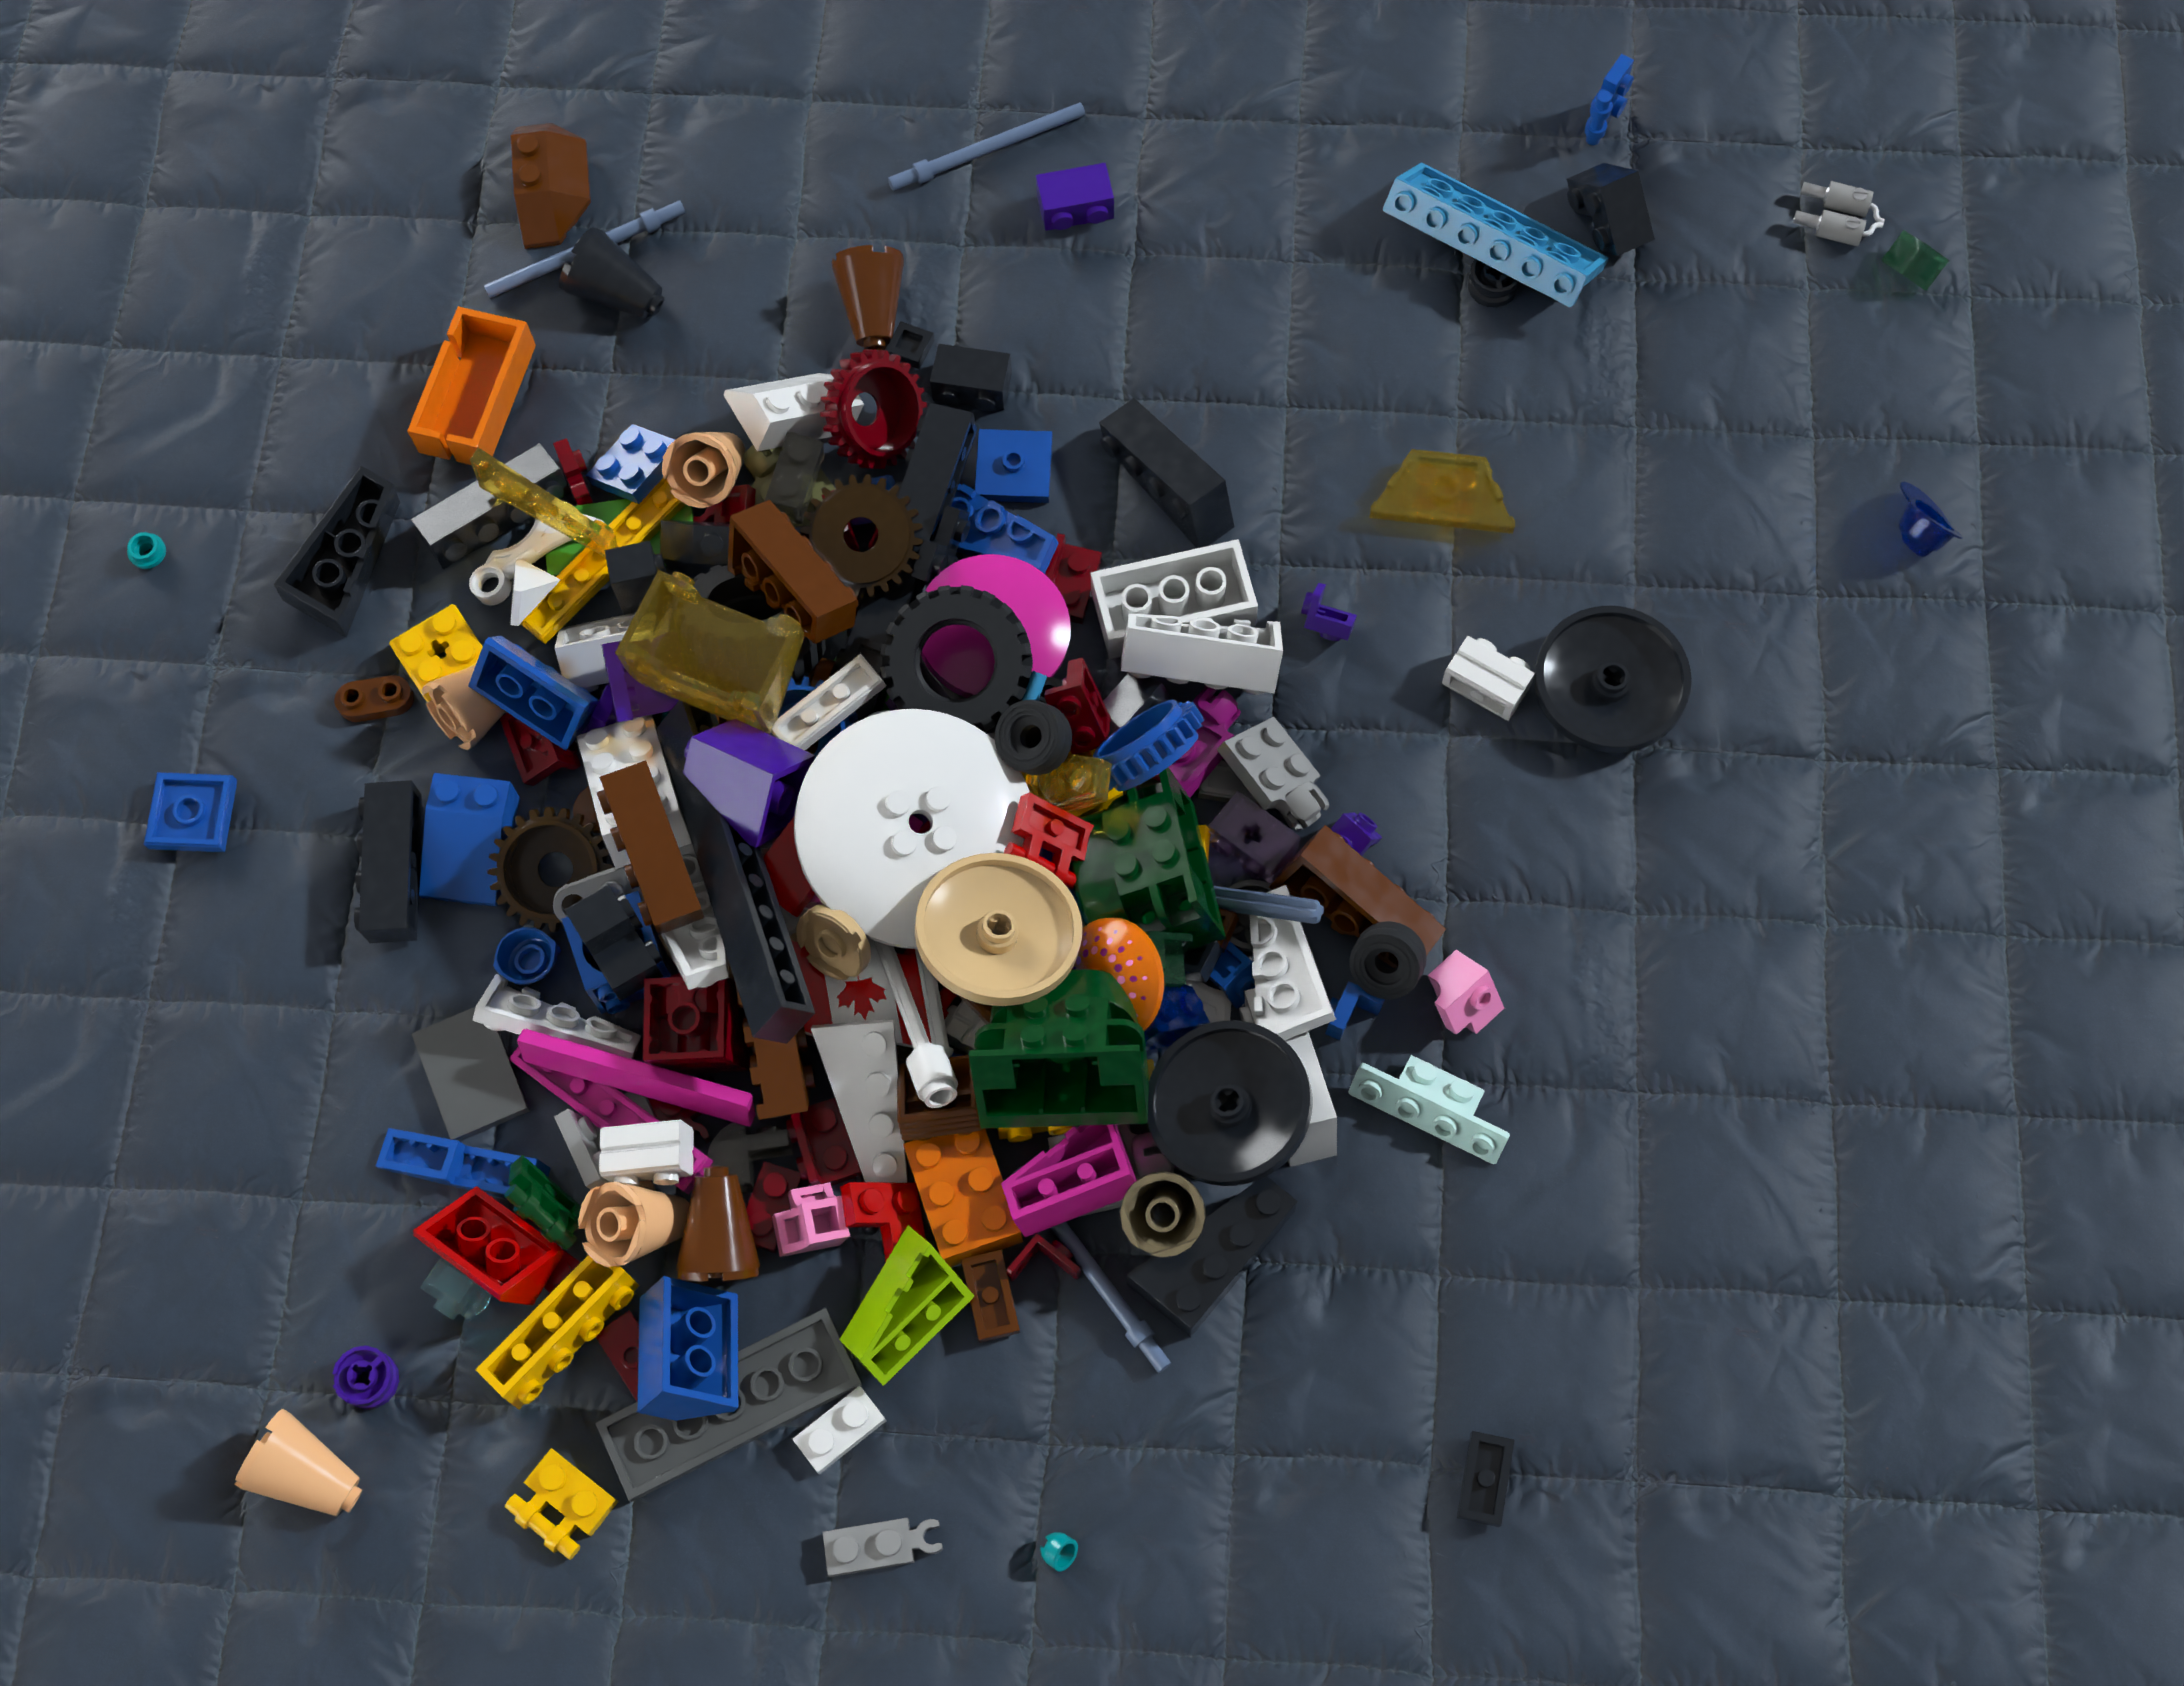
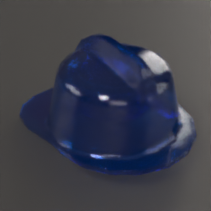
M1908 482L1900 483V488L1908 500V504L1898 524L1902 532V540L1906 546L1918 556L1925 557L1932 551L1937 552L1954 537L1963 539V536L1952 527L1940 508L1924 492Z

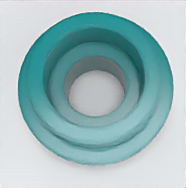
M141 532L129 540L127 555L134 566L141 569H150L162 562L166 555V546L159 536ZM152 549L148 554L143 555L145 551Z

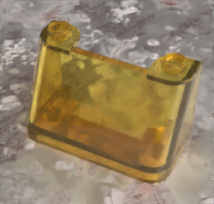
M658 570L615 652L632 678L653 690L729 721L737 719L770 734L778 719L805 637L801 624L794 618L784 614H780L778 618L770 617L767 622H763L701 597L699 592L693 587L695 582L682 573L673 572L670 575Z

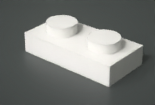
M859 1385L795 1436L793 1441L820 1475L887 1420Z

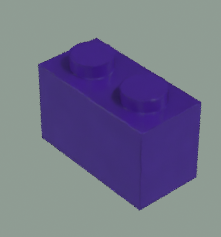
M1106 162L1036 175L1037 198L1045 231L1053 229L1065 230L1071 226L1087 223L1098 224L1114 219V195Z

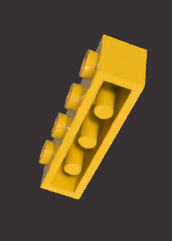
M588 1255L475 1370L505 1400L517 1409H520L524 1404L531 1403L540 1395L543 1385L554 1373L564 1370L571 1363L574 1353L586 1341H591L602 1331L604 1322L616 1310H621L629 1304L634 1296V1291L640 1285L621 1266L605 1267L596 1263Z

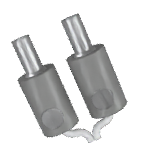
M1833 181L1830 182L1828 187L1804 182L1800 194L1823 200V208L1862 218L1866 217L1869 208H1871L1877 223L1872 224L1868 231H1864L1866 220L1828 210H1823L1821 216L1796 211L1793 223L1816 228L1815 236L1858 247L1862 236H1870L1876 228H1882L1885 219L1879 216L1878 207L1871 203L1873 191Z

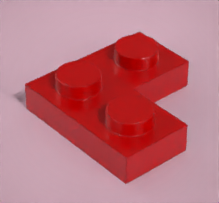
M848 1182L840 1187L846 1227H880L885 1261L889 1258L908 1225L926 1240L916 1183Z

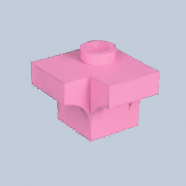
M1455 950L1428 974L1438 997L1434 1003L1445 1027L1456 1035L1465 1027L1477 1034L1504 1009L1489 971L1458 950Z
M830 1182L790 1190L788 1198L791 1210L775 1213L772 1216L780 1257L840 1246L850 1237L849 1229L845 1223L842 1196L835 1197Z

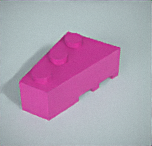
M1117 1124L1081 1125L1077 1129L1075 1126L1064 1134L1066 1138L1046 1153L1044 1151L1040 1152L1001 1183L1012 1219L1025 1237L1124 1198L1127 1190L1137 1179Z

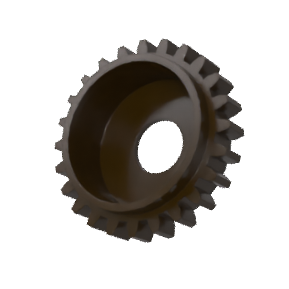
M853 474L849 477V485L845 486L839 479H836V490L831 492L826 487H823L821 490L825 498L822 501L812 498L811 502L816 510L814 513L804 512L803 516L811 521L810 526L800 527V531L809 536V541L814 551L823 561L830 563L835 575L845 586L852 588L857 598L860 597L861 590H867L869 597L874 598L875 588L881 587L886 594L890 593L888 583L893 580L901 586L903 582L899 575L902 571L911 575L913 570L908 565L909 561L919 560L920 556L913 550L914 547H920L923 544L922 539L915 537V533L923 530V525L913 523L912 519L919 515L917 509L907 510L906 507L911 502L910 497L907 495L899 499L897 496L900 488L897 485L888 491L885 478L881 477L877 485L872 484L870 474L865 475L863 483H858ZM859 517L871 520L878 529L876 544L865 552H857L850 549L844 541L846 525L851 520Z
M545 807L544 817H542L538 809H532L529 811V821L523 816L515 817L516 824L518 825L516 829L511 826L503 828L508 836L506 840L495 839L494 843L501 849L499 853L489 854V858L497 862V868L487 870V874L497 876L498 882L493 883L490 889L501 890L503 895L497 899V904L509 903L511 907L506 915L513 917L518 913L521 914L520 925L526 926L533 920L534 928L542 931L545 924L548 923L550 932H558L560 922L562 921L554 913L553 899L557 890L563 886L552 887L541 879L539 864L542 858L551 852H560L571 860L573 873L566 884L584 879L587 876L615 866L606 862V857L610 856L608 849H603L601 846L604 843L602 835L595 836L593 834L597 824L591 822L586 826L582 825L585 815L577 813L570 819V809L562 808L558 816H556L554 807ZM577 894L566 896L562 901L563 909L569 908L583 898Z

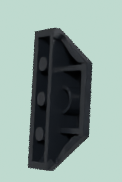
M661 520L660 553L663 556L664 563L685 587L688 583L692 584L694 577L700 573L707 574L710 568L721 565V567L728 565L730 523ZM793 526L800 533L801 536H805L809 539L808 535H805L800 531V527L804 526Z

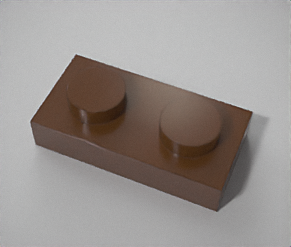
M1002 1249L961 1259L967 1287L975 1296L970 1302L979 1342L1019 1334L1020 1329Z

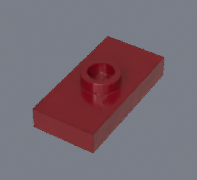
M629 1310L604 1327L596 1338L638 1402L639 1323Z

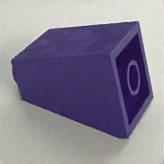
M733 719L691 737L684 751L686 762L683 774L749 845L756 848L778 837L794 817L797 797L802 782L814 761L815 755L737 719Z

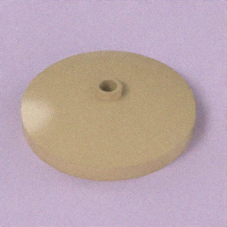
M984 853L962 858L951 863L936 874L928 883L917 907L915 940L923 963L935 979L944 987L973 1002L993 1006H1011L1028 1003L1048 994L1068 976L1078 956L1082 940V920L1073 895L1067 886L1051 871L1024 857L1004 853Z

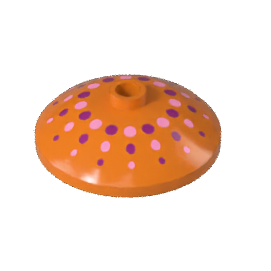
M1122 918L1098 919L1082 928V940L1078 956L1071 970L1094 969L1110 973L1129 997L1135 1009L1138 1024L1145 1031L1158 1014L1164 994L1163 966L1154 943L1140 927Z

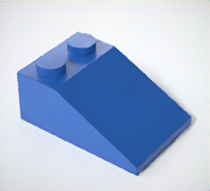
M440 773L433 774L425 809L419 896L421 898L498 906L496 901L500 897L501 890L490 889L493 883L498 882L497 876L487 874V870L497 868V862L489 858V854L499 853L501 849L494 843L495 839L506 840L508 836L503 828L505 826L515 827V817H517L521 798L510 781Z

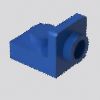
M1229 941L1225 952L1221 953L1209 979L1224 992L1235 1008H1239L1245 1003V991L1255 988V980L1252 975L1253 961Z

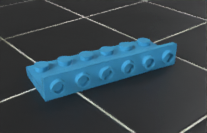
M1422 162L1395 178L1383 206L1385 213L1568 307L1575 305L1583 287L1604 270L1609 257Z

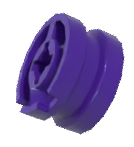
M370 1346L353 1347L343 1353L335 1363L332 1372L334 1375L333 1387L337 1395L345 1402L366 1410L379 1408L389 1402L396 1393L399 1384V1369L394 1360L377 1348ZM367 1370H370L368 1379L371 1382L369 1385L360 1383L359 1380L360 1375Z

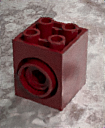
M680 973L673 974L668 978L644 979L643 1061L682 1074L750 1071V1047L748 1048L745 1043L742 1015H745L744 1008L739 1006L735 981L726 978L716 981L708 987H697L688 990Z

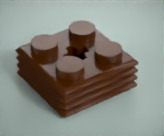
M969 1055L949 1057L958 1081L957 1096L951 1103L938 1108L928 1107L924 1101L919 1099L906 1063L898 1065L897 1122L899 1123L902 1140L916 1139L925 1141L937 1136L952 1134L968 1135L972 1132L983 1130L980 1128Z

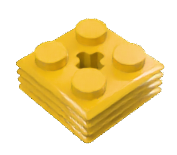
M454 604L437 612L389 642V645L421 694L423 686L430 681L476 665L483 647ZM445 652L446 656L440 659L438 655ZM429 692L422 695L426 702L431 700Z

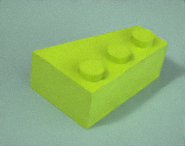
M908 1225L839 1340L861 1365L884 1386L975 1296L934 1247Z

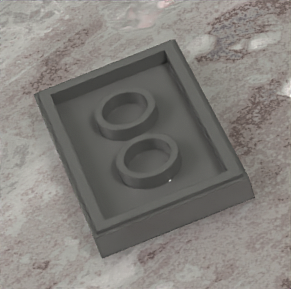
M476 1007L412 1033L451 1140L462 1141L530 1112L512 1062L509 1060L510 1057L500 1031L488 1029L484 1024L472 1021Z

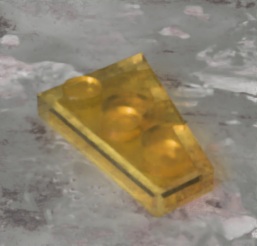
M1068 754L1065 761L1050 773L1030 775L1021 772L1027 783L1030 793L1067 812H1073L1107 802L1112 764L1101 758Z

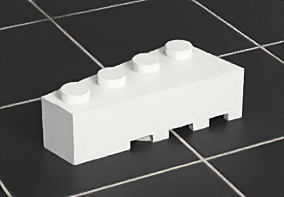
M1128 614L1121 657V671L1128 672V674L1137 678H1148L1151 675L1165 677L1168 681L1177 684L1193 681L1204 683L1207 687L1213 689L1240 688L1246 693L1253 695H1262L1265 692L1275 693L1283 654L1280 622L1267 621L1266 628L1250 627L1251 622L1249 620L1234 619L1233 625L1220 626L1212 618L1197 617V619L1191 620L1190 624H1182V620L1177 616Z
M1255 988L1245 991V1007L1239 1008L1241 1021L1257 1024V1017L1254 1012ZM1308 1031L1285 1040L1303 1063L1309 1077L1313 1097V1109L1309 1128L1301 1145L1288 1160L1290 1167L1337 1156V1116Z

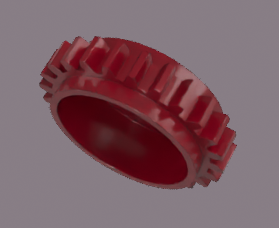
M876 349L850 353L851 359H841L839 361L842 369H832L830 371L834 378L833 381L824 383L828 391L826 396L820 398V401L825 403V410L820 412V416L826 418L827 422L823 427V431L831 433L832 437L828 443L840 446L837 455L848 457L847 463L858 464L859 468L885 469L886 466L897 465V459H906V449L915 448L916 443L914 439L917 436V424L923 413V408L927 406V403L921 399L924 388H918L916 384L919 378L918 374H909L911 365L909 363H900L901 356L889 355L887 350ZM863 392L870 394L877 405L876 417L867 426L858 424L852 415V403L855 397Z

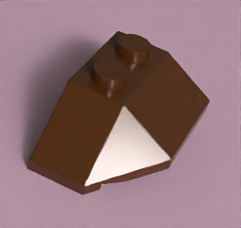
M553 123L516 127L511 134L513 187L524 247L529 249L561 245L567 237L566 233L577 223L591 203L586 140Z

